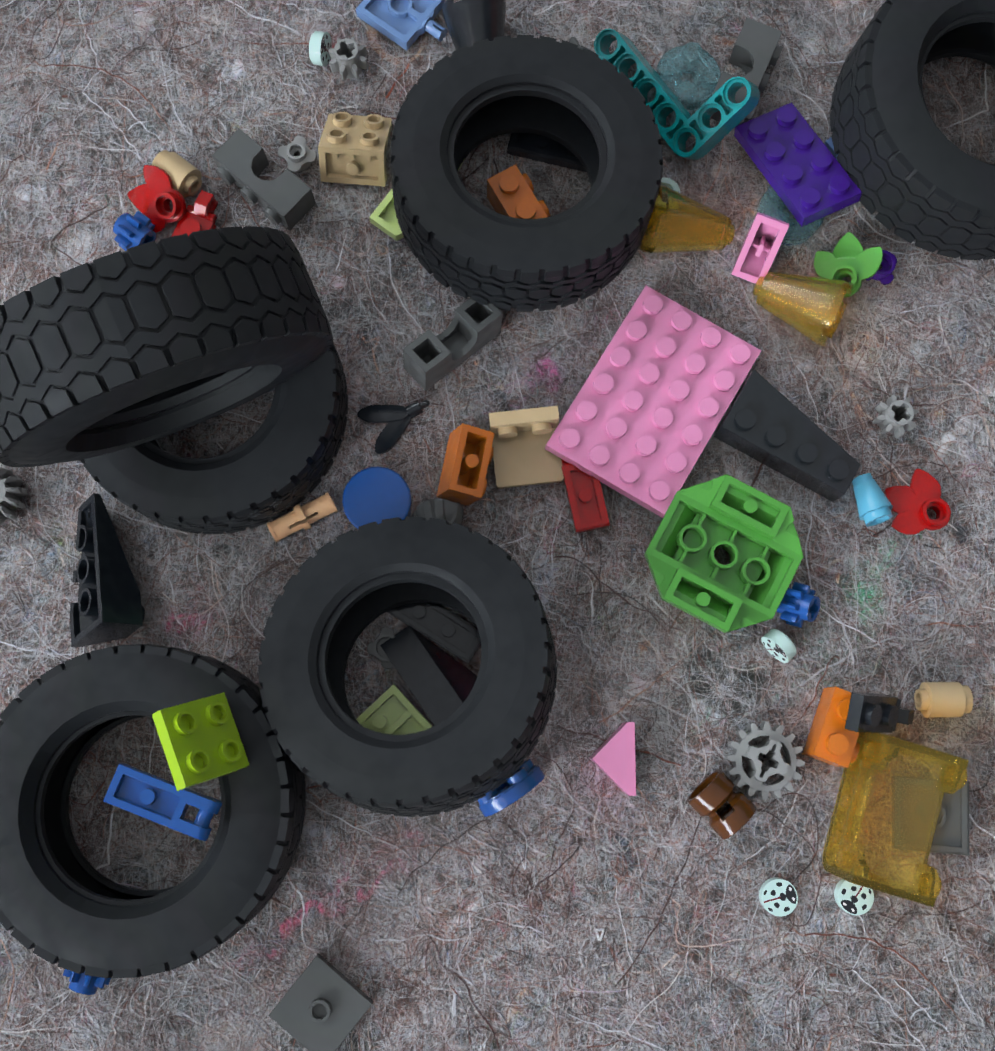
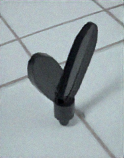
M428 400L421 403L416 401L406 406V408L400 405H369L360 409L357 415L367 423H388L375 442V452L377 454H384L395 446L410 424L411 419L422 414V409L428 407L430 403Z

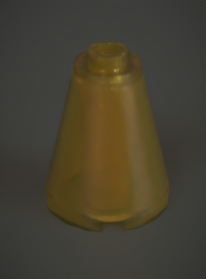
M660 185L656 203L640 249L646 253L723 250L726 245L731 244L735 234V227L732 225L730 217L667 186Z
M768 272L766 277L760 276L757 280L753 295L757 296L756 303L816 344L827 347V337L832 339L847 306V303L842 301L846 293L851 295L853 283L845 280Z

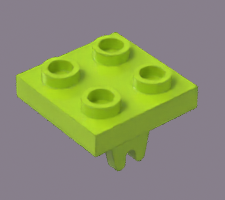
M224 692L161 709L152 714L177 791L249 766Z

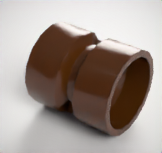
M718 769L695 788L688 797L687 802L700 816H708L709 826L725 840L734 835L749 821L756 811V806L742 792L735 793L733 791L735 784L722 770ZM728 801L729 804L720 811L719 808Z

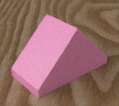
M758 212L748 230L731 275L762 286L790 224Z
M623 722L593 753L590 759L625 794L636 796L635 722Z

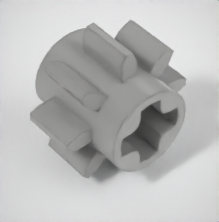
M351 37V39L338 38L335 47L328 49L331 59L329 62L332 73L339 71L343 81L346 78L359 79L362 69H368L367 58H365L367 56L365 45L358 46L354 37Z
M894 394L887 399L886 404L880 402L875 406L874 409L880 414L872 423L878 424L882 430V436L886 433H894V437L899 439L904 435V430L910 432L917 426L911 420L919 413V410L913 409L909 403L910 398L897 400Z

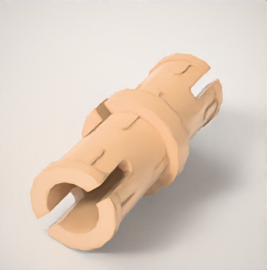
M326 492L324 495L303 506L300 504L293 506V511L271 522L269 521L267 527L274 540L279 542L281 539L303 528L305 531L312 528V523L334 512L336 513L338 510L330 494Z

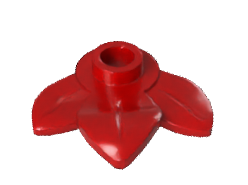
M144 165L143 174L146 184L135 187L127 193V196L138 210L151 219V223L155 225L153 231L158 233L168 223L178 222L183 218L186 212V203L182 194L173 189L171 179L163 169L154 165ZM170 201L173 203V210L170 209Z
M916 469L914 471L910 487L892 486L884 491V494L893 505L891 510L898 514L892 521L891 527L900 533L915 535L924 529L938 530L946 526L950 520V507L946 501L941 499V486L939 482L924 470ZM928 508L933 509L935 511V519H930L928 517Z

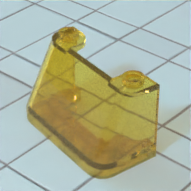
M860 732L857 742L860 744L858 756L854 763H850L849 768H844L823 850V867L827 872L853 884L934 907L936 897L941 891L942 883L937 870L933 866L928 865L927 862L944 793L954 794L964 787L967 781L969 760L890 735Z

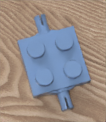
M363 0L356 8L358 18L406 51L424 32H428L440 42L447 34V29L434 21V18L442 9L445 0Z

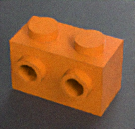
M516 164L487 179V198L495 212L519 219L550 217V212L543 200L538 201L533 193L534 187L529 176L526 173L521 174Z
M462 423L449 434L436 497L459 502L466 506L483 497L487 487V469L493 457L494 449L492 444L495 433Z
M836 686L823 688L802 753L803 755L835 767L849 768V764L854 763L860 749V744L857 742L860 732L845 729L852 692Z

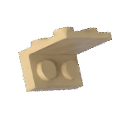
M347 112L329 114L318 145L321 182L385 187L387 181L386 148L392 128V119L378 114L367 116L351 115Z
M558 406L489 413L490 432L495 433L492 447L494 449L493 462L496 487L498 489L563 481L561 458L545 450L547 442L559 423Z

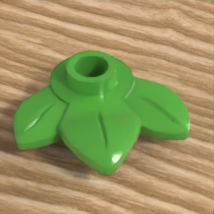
M847 232L839 240L833 253L827 251L816 252L814 268L818 276L828 281L829 289L834 295L846 298L857 293L862 286V282L877 273L882 263L883 251L880 246L864 250L859 240L851 232ZM850 277L852 279L848 286H840V281L843 278Z

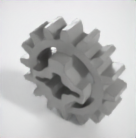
M762 721L759 730L755 723H748V733L737 729L735 733L739 738L738 742L728 741L727 745L733 749V754L724 755V759L732 761L733 766L728 768L726 773L737 775L738 778L734 781L735 787L740 788L746 785L745 795L752 797L758 790V797L761 800H767L769 792L774 798L779 799L782 798L781 788L790 792L794 790L790 783L791 779H802V776L796 772V766H804L805 761L797 759L796 754L800 753L803 748L802 746H792L791 742L795 738L793 733L782 735L784 726L776 725L771 730L770 722ZM759 736H766V738L762 740L760 745H748V743L752 739ZM781 747L784 749L786 762L783 761L780 753ZM759 754L766 755V758L770 761L768 767L762 766V762L758 760ZM742 758L746 760L749 768L747 775L742 766ZM775 774L781 776L771 784L762 785L769 776Z

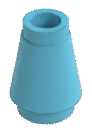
M871 473L862 474L852 480L859 519L864 520L866 526H875L893 517L891 512L893 505L875 479H873Z

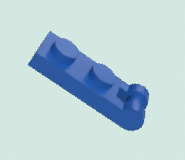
M125 763L118 765L103 802L203 841L208 840L212 830L209 827L214 814L219 813L223 803L216 798L187 788L177 791L175 783ZM189 805L199 809L194 821L184 818Z

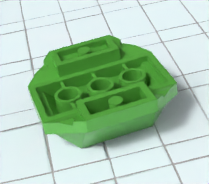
M728 474L677 491L644 553L661 600L724 633L773 619L804 557L793 523L794 518L791 507ZM716 548H722L728 552L730 560L727 565L716 561L714 557Z

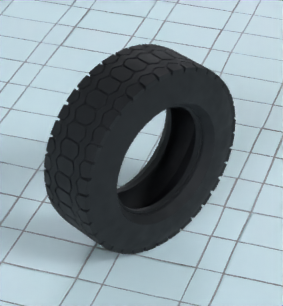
M886 0L846 58L834 87L830 109L832 110L830 113L831 132H833L831 137L835 154H838L837 161L861 190L863 195L860 198V202L871 214L877 211L878 214L875 218L887 229L891 230L894 226L897 227L894 231V234L909 243L916 239L915 246L932 253L937 250L938 255L952 258L960 256V259L967 260L995 259V165L973 158L948 140L930 116L922 87L924 65L937 59L967 57L995 68V0Z
M242 226L220 228L218 231L215 228L192 232L189 236L187 233L160 239L157 243L152 241L128 248L124 252H115L95 259L90 264H82L60 273V277L53 276L30 287V291H23L3 302L4 305H0V462L3 465L18 468L44 466L92 458L140 445L194 426L243 405L274 389L302 371V369L314 363L315 360H318L332 346L333 335L304 261L290 236L277 229L257 226H245L243 228Z
M119 645L91 651L64 661L65 664H59L42 674L39 679H35L18 694L19 698H14L0 715V923L7 931L13 929L10 935L28 950L34 948L32 953L51 964L58 962V967L79 974L85 972V975L111 978L112 976L113 979L137 978L170 971L203 957L241 930L265 907L284 880L294 860L301 839L306 811L305 775L290 759V755L285 753L275 736L277 734L273 733L265 714L269 711L264 710L260 694L261 688L238 670L214 658L179 648L160 645ZM224 692L249 766L218 777L221 801L223 803L219 827L206 857L183 882L176 886L159 890L129 888L104 877L82 855L70 826V789L76 770L83 757L97 740L120 724L141 717H152L153 713L161 709Z

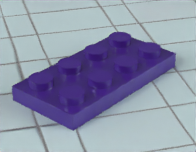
M792 102L735 127L734 137L801 227L860 201L861 190L848 176L847 172H845Z

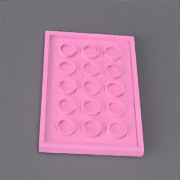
M646 285L547 442L545 450L576 466L591 477L593 476L603 484L663 518L676 492L682 488L762 350Z

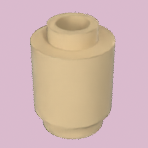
M163 150L155 156L152 165L163 169L169 175L173 189L179 191L184 198L193 196L199 191L202 185L201 171L176 152Z
M923 682L914 693V703L916 709L921 711L925 718L962 717L963 714H969L972 711L973 695L969 686L961 685L959 682Z

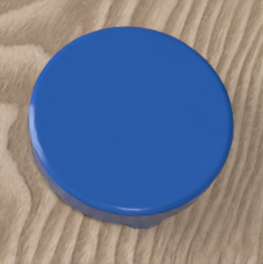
M369 467L356 473L349 480L344 489L342 503L348 520L359 530V526L372 522L379 524L382 523L383 519L400 517L401 520H405L406 517L411 515L412 497L406 481L397 472L385 467Z
M528 759L524 761L513 775L506 778V782L493 792L491 790L487 792L485 797L477 800L479 802L478 807L484 817L496 814L530 792L544 779L545 775L538 765H534Z

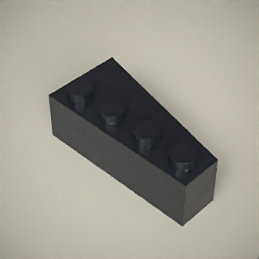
M754 369L742 385L714 436L832 502L845 495L861 465Z

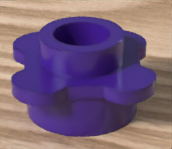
M882 250V269L878 270L874 276L866 279V281L874 279L880 281L883 285H888L894 279L892 272L895 269L897 258L890 252Z

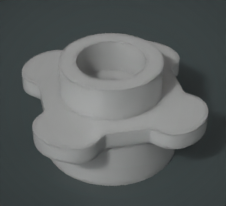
M303 136L294 137L293 142L287 146L282 145L278 149L279 157L285 159L288 169L292 173L305 171L317 158L316 152L309 149L306 145L307 141ZM296 152L300 153L299 156H294Z

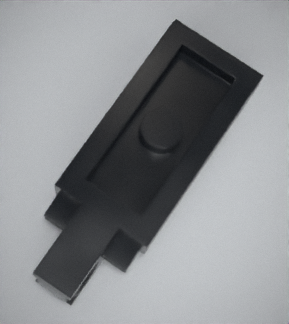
M852 692L845 729L855 732L892 733V731H896L897 723L912 724L915 710L901 708L902 699H898V697L886 694Z

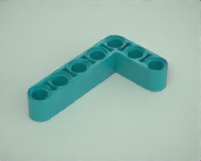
M608 28L599 32L595 38L594 50L596 54L599 55L601 60L604 58L616 66L618 73L623 72L628 77L629 68L636 63V73L633 77L629 78L633 82V88L637 87L646 99V106H650L660 135L674 153L680 157L690 160L703 158L759 103L760 91L758 87L744 77L737 76L726 81L691 116L627 36ZM617 40V48L610 54V45L613 41ZM746 86V98L736 104V92L741 87ZM655 87L656 96L653 101L648 103V92ZM672 111H675L676 120L672 126L667 127V116ZM720 111V123L716 127L711 128V116L715 112ZM694 135L696 138L695 147L690 152H687L686 141Z

